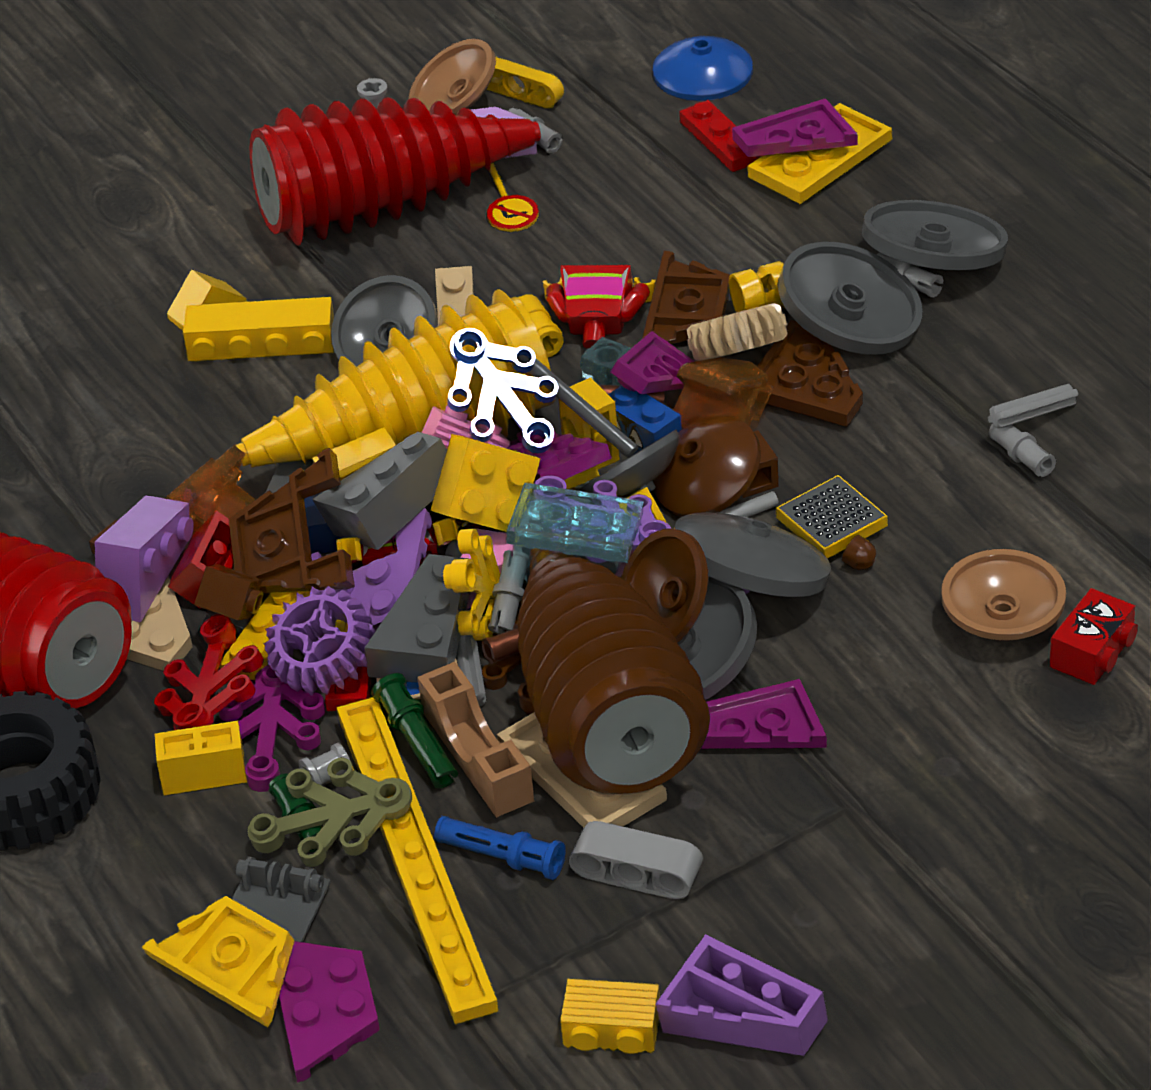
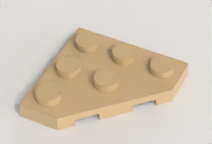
M169 576L166 578L142 621H132V637L127 656L128 660L162 671L170 662L177 659L183 660L192 649L190 633L175 592L167 587L170 582Z

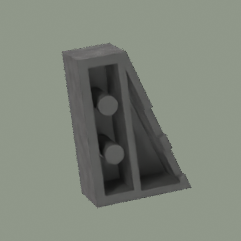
M416 432L341 480V485L322 492L312 500L333 535L341 538L357 537L360 538L361 545L379 550L433 501L447 449L441 438Z
M435 554L427 555L365 646L368 677L383 678L392 673L403 674L408 682L418 683V676L455 662L461 636L457 624L458 614L460 611H466L470 592L455 593L453 589H447L443 580V570L446 564H451L455 559L469 558Z

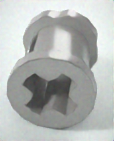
M367 79L359 83L357 92L362 99L368 100L377 109L381 100L385 98L387 84L381 79Z
M340 743L331 745L330 751L311 760L307 757L299 760V768L306 769L310 773L313 782L324 786L331 783L327 772L329 763L340 757L349 760L350 758ZM340 770L336 775H342L347 770Z

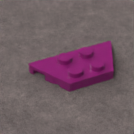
M294 941L279 999L297 1082H302L311 1077L310 1069L328 1056L335 1061L348 1052L353 1044L363 1042L378 1032L380 1028L362 951Z

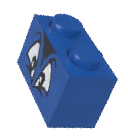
M622 385L608 394L616 404L617 428L639 446L634 454L675 429L677 432L682 430L681 415L647 394H640L636 390L630 391Z

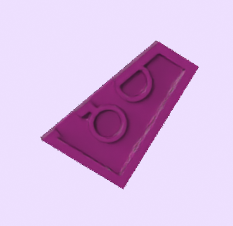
M826 98L732 128L733 140L747 157L858 145L857 132Z
M653 331L620 357L610 373L617 377L618 382L624 388L630 391L636 390L640 394L705 386L713 375Z
M800 679L707 701L710 724L708 734L701 749L827 748V736Z

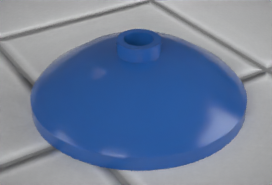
M696 36L679 40L665 48L653 63V78L661 90L674 97L693 101L715 100L732 95L746 86L753 74V62L749 53L735 42L715 36Z

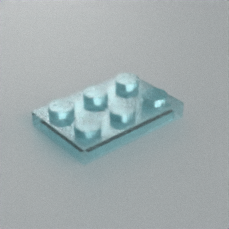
M525 482L507 528L506 544L518 545L529 549L537 548L562 552L567 555L599 558L610 562L628 563L643 516L644 501Z

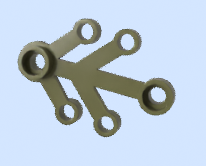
M343 757L336 758L327 767L332 784L337 787L349 786L364 794L363 796L349 799L313 782L310 773L306 769H295L286 777V785L290 794L295 798L303 797L322 807L280 818L267 813L259 814L251 820L247 831L255 850L261 853H270L282 846L286 834L325 824L315 837H307L299 843L297 851L302 863L308 867H315L323 863L327 850L339 835L345 853L357 856L366 851L369 839L385 819H398L407 813L412 802L411 789L404 780L398 778H387L378 782L355 771L349 759ZM340 770H347L342 775H336ZM299 781H305L300 786H294ZM367 813L358 826L353 825L345 828L354 816ZM353 838H360L356 843H348ZM318 849L314 854L306 855L309 850Z

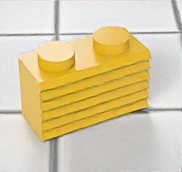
M568 978L561 1014L563 1045L567 1048L573 1046L583 1051L596 1050L600 1047L603 1050L608 1048L613 1051L619 1049L628 1054L641 1053L645 1050L652 1053L655 1050L659 1015L656 1008V1003L660 998L659 984Z

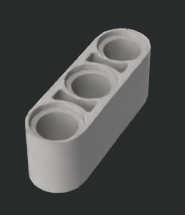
M601 821L588 822L584 826L569 858L570 867L581 877L670 899H682L689 894L703 862L701 851L689 842Z

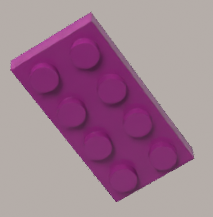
M522 431L517 434L518 439L511 441L507 449L541 458L533 486H535L536 480L540 477L557 476L565 480L611 459L606 443L591 441L588 437H573V434H557L556 431H554L551 447L543 453H532L523 446L521 440ZM539 435L530 437L534 443L540 444L544 442V439Z

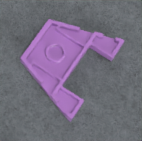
M426 508L395 534L398 549L396 553L374 560L365 566L353 570L355 587L335 590L336 593L344 590L350 594L351 598L355 597L361 601L364 610H367L372 618L371 622L375 632L418 570L420 560L426 556L428 545L424 539L426 529L431 528L432 516ZM319 552L311 554L312 561L322 557Z

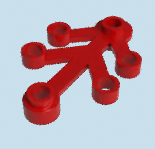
M221 614L213 615L200 628V633L208 644L199 678L191 672L182 659L174 660L164 668L163 674L171 686H182L193 695L192 701L185 704L173 688L165 689L155 697L154 704L163 716H173L174 730L212 725L214 715L233 700L235 702H245L256 691L249 676L245 674L236 676L241 671L245 673L254 672L263 665L264 658L256 646L249 645L242 648L234 659L219 670L224 650L229 649L236 641L237 630L227 616ZM229 681L227 688L210 700L211 695Z

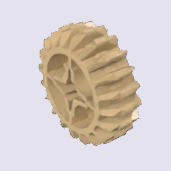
M772 303L696 323L686 330L689 350L692 351L695 360L705 361L783 340L788 335L787 321L781 306Z

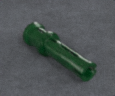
M392 673L383 677L374 685L371 694L375 701L382 703L388 712L389 724L392 728L404 734L435 788H444L454 782L453 778L458 777V772L423 718L424 707L419 700L412 698L406 688L407 680L403 674Z

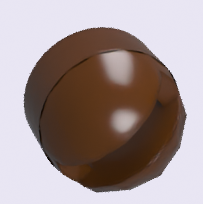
M856 535L846 547L842 556V562L853 569L866 570L875 562V546L864 537Z

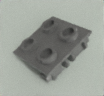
M249 856L246 860L240 859L237 863L236 876L242 877L232 899L287 930L294 941L303 942L329 888L331 879L317 874L316 869L310 868L306 870L292 867L291 864H285L281 870L279 862L273 861L269 867L268 862L256 860L255 857Z

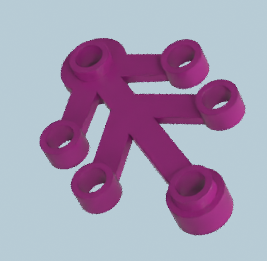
M270 665L265 666L256 674V684L254 685L256 691L249 700L245 702H235L233 700L218 712L222 720L235 721L242 716L243 710L264 698L263 706L239 721L241 739L260 728L256 754L249 759L245 767L248 786L258 792L268 791L270 788L269 783L276 776L280 775L278 762L273 758L278 727L295 739L297 746L302 750L315 749L321 743L318 725L313 722H300L281 707V701L287 699L300 709L301 716L307 720L319 719L325 713L324 700L321 694L314 692L311 696L302 689L297 692L288 683L281 682L275 674L276 671L272 670Z

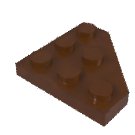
M791 320L786 326L788 335L783 340L777 341L772 345L743 385V397L847 427L863 404L862 390L857 383H853L849 376V369L839 352H835L830 344L813 336L796 321Z

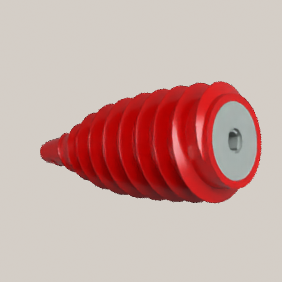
M387 97L381 100L376 109L368 100L359 99L355 102L351 111L344 103L334 101L329 105L326 115L317 105L309 104L304 108L301 118L292 109L285 107L278 113L274 126L265 124L263 127L252 131L249 149L250 167L255 195L267 227L273 234L287 232L294 244L299 246L303 239L304 228L312 226L317 236L321 240H325L328 234L329 222L337 221L345 234H350L355 216L361 215L368 226L373 228L377 223L378 210L384 207L394 220H399L404 201L410 200L419 212L424 210L426 194L432 190L436 192L442 201H446L449 195L450 183L459 179L465 187H469L471 173L483 167L489 171L492 163L507 156L511 157V154L534 146L535 142L540 141L541 132L536 121L531 122L530 119L497 118L492 114L486 117H476L468 108H461L457 115H455L451 108L442 101L434 102L430 110H428L419 99L410 98L402 109L394 99Z
M0 532V694L6 697L12 696L13 692L25 691L28 695L35 696L36 692L44 693L51 696L52 700L56 697L63 700L74 709L90 704L105 693L113 684L127 659L132 637L131 606L127 594L115 580L106 578L98 568L88 562L76 560L71 555L62 552H55L52 548L43 544H34L25 538L9 536L6 533Z

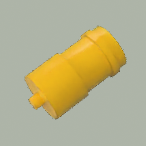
M523 295L518 297L535 324L547 358L554 356L559 352L564 343L562 331L552 322L551 316L536 296Z

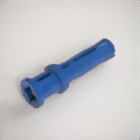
M441 816L434 832V839L438 843H445L475 853L507 861V864L512 869L518 871L523 868L542 872L545 878L551 880L558 877L565 861L566 847L563 842L555 840L552 843L533 839L530 833L524 831L510 835L483 826L454 820L447 816ZM466 835H467V836H471V837H475V838H478V839L486 840V841H489L490 843L483 842V841H480V840H476V839H473V838H469V837H466Z

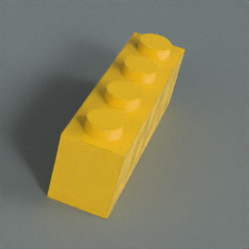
M318 297L186 305L183 336L188 361L334 353L331 338L334 320L332 298Z

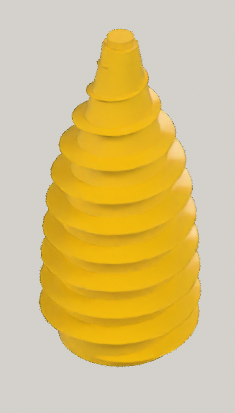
M497 289L492 296V305L488 307L477 296L469 295L466 299L465 315L462 317L450 306H442L439 326L435 328L424 317L417 316L414 322V337L407 339L398 329L391 328L388 337V349L384 352H381L372 342L366 341L363 346V362L360 365L355 366L345 356H341L338 362L339 376L329 382L325 377L317 374L315 377L314 393L304 400L297 395L294 396L292 408L279 417L273 416L271 422L241 438V443L235 445L241 465L243 467L250 465L253 468L292 461H303L306 465L307 460L316 457L327 448L332 450L385 427L395 445L416 432H422L433 406L445 410L448 405V393L454 386L458 362L453 359L450 353V341L456 332L464 328L478 329L486 336L488 343L514 348L528 346L535 352L536 359L551 371L545 349L529 312L518 297L510 298L505 292ZM472 345L462 347L466 352L472 353L476 351ZM490 360L497 370L532 376L529 372H517L510 362ZM474 367L468 387L472 394L471 404L464 411L469 414L466 420L471 422L477 416L483 379ZM544 385L539 387L543 393H551ZM512 390L533 419L535 418V410L550 406L555 402L554 399L552 402L543 403L538 401L532 393ZM461 394L453 396V400L458 403L466 401L465 396ZM496 397L492 420L495 424L502 427L500 433L507 438L508 419L512 417Z

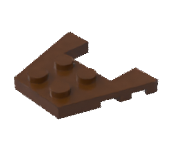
M330 448L320 452L317 455L319 460L306 470L300 467L290 474L289 482L276 492L267 491L229 519L234 569L262 579L260 591H263V593L311 591L312 587L318 590H325L328 586L334 590L355 587L351 556L345 550H339L313 561L311 556L304 499L341 485L337 455Z

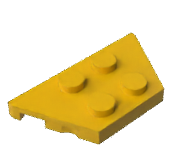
M225 896L207 906L206 910L201 914L192 915L178 923L179 932L158 944L152 938L142 946L150 958L268 1027L273 1019L294 939L284 928Z

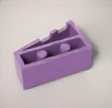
M706 934L656 1003L663 1033L801 1056L805 1055L828 1021L822 991Z

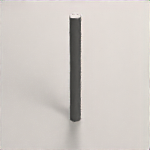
M525 355L517 357L520 363L526 364L530 362V359ZM535 359L534 367L529 371L533 377H553L559 386L557 397L626 457L630 458L639 447L538 359ZM544 385L547 389L553 392L550 386Z

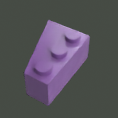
M146 495L95 541V567L106 578L115 580L122 586L129 599L132 621H142L192 536L194 523L193 519L189 518L188 502Z

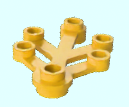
M461 529L458 533V548L461 554H470L471 559H455L451 564H446L443 570V580L445 587L453 589L455 593H477L471 609L459 612L457 624L460 635H473L474 640L482 641L484 638L493 636V632L489 631L488 625L491 621L495 597L492 594L493 587L499 583L500 571L490 535L479 536L476 529ZM488 604L485 616H483L486 605Z

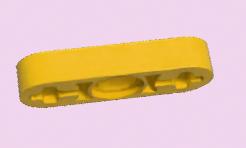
M496 57L494 75L487 90L543 108H551L563 97L564 87L556 76ZM513 76L518 77L523 82L524 88L515 82Z

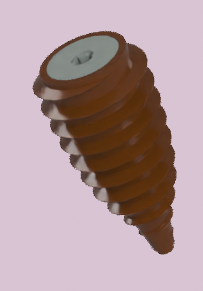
M542 538L535 541L529 552L530 575L523 593L522 605L518 616V647L528 694L554 763L572 782L588 790L600 793H637L661 785L682 771L696 757L708 734L710 713L709 706L703 696L700 676L661 617L627 581L616 576L612 571L600 564L591 563L586 559L567 553L563 548L555 546L550 539Z

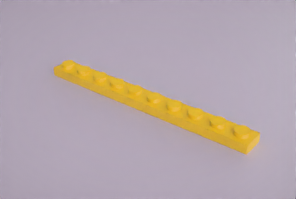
M372 697L336 707L340 725L358 772L378 782L387 778L402 779L411 789L412 802L407 813L398 819H385L379 827L454 1023L458 1024L499 1012L497 998L379 702H376Z

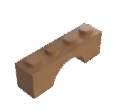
M456 662L418 676L420 700L424 707L425 717L495 817L534 802L531 766L511 739L503 743L496 739L481 712L474 687Z

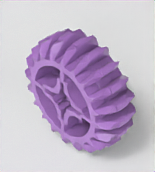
M328 586L321 594L318 589L312 587L310 595L307 597L297 592V601L292 605L283 602V609L285 610L283 614H272L275 626L265 628L266 636L269 639L264 643L265 651L269 655L267 657L268 664L272 670L276 671L275 674L281 682L288 683L297 692L303 688L306 693L312 696L319 687L321 692L328 695L331 685L336 684L344 689V679L350 676V678L358 680L357 667H367L365 646L375 633L372 626L373 623L371 622L372 618L368 611L364 610L361 601L355 597L351 598L348 592L341 590L336 593L334 589ZM336 620L348 623L347 632H340L335 626ZM293 649H300L305 655L303 662L293 659Z

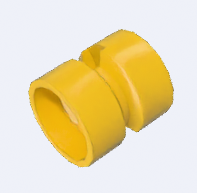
M781 261L758 267L757 273L752 269L729 275L730 297L736 313L776 303L781 306V309H785L778 291V278L784 265Z

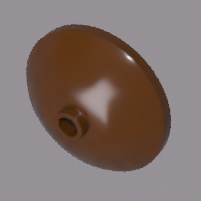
M723 415L698 420L678 432L680 435L679 445L670 465L653 480L656 486L654 489L656 497L670 513L679 517L693 513H718L739 499L754 480L761 460V447L758 437L744 421L732 416Z
M673 528L662 529L652 533L631 554L621 575V578L627 581L637 593L641 594L650 607L661 617L666 627L676 638L677 643L693 628L706 601L709 575L704 551L692 535Z

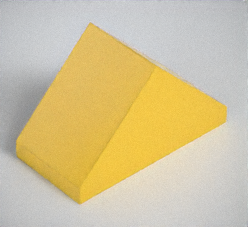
M191 269L168 310L167 316L172 323L183 331L186 305L247 302V299L228 283Z

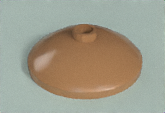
M479 39L463 40L447 47L433 57L420 71L411 87L409 99H419L428 110H430L434 102L442 101L451 108L455 115H457L461 108L469 109L480 99L493 78L496 64L494 51L485 41Z
M993 549L969 555L951 567L944 577L941 595L945 612L962 629L990 640L1013 641L1039 634L1059 619L1065 607L1066 587L1059 572L1042 558L1018 550Z

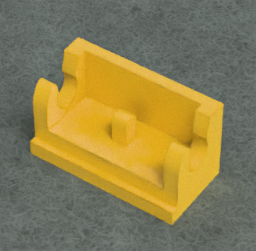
M238 721L155 733L156 761L163 795L247 783L244 750Z

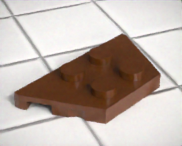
M663 251L642 339L653 331L670 344L687 341L688 335L686 330L691 325L725 316L730 294L729 274L717 269H709L704 264L694 260L688 266L676 261L673 252Z

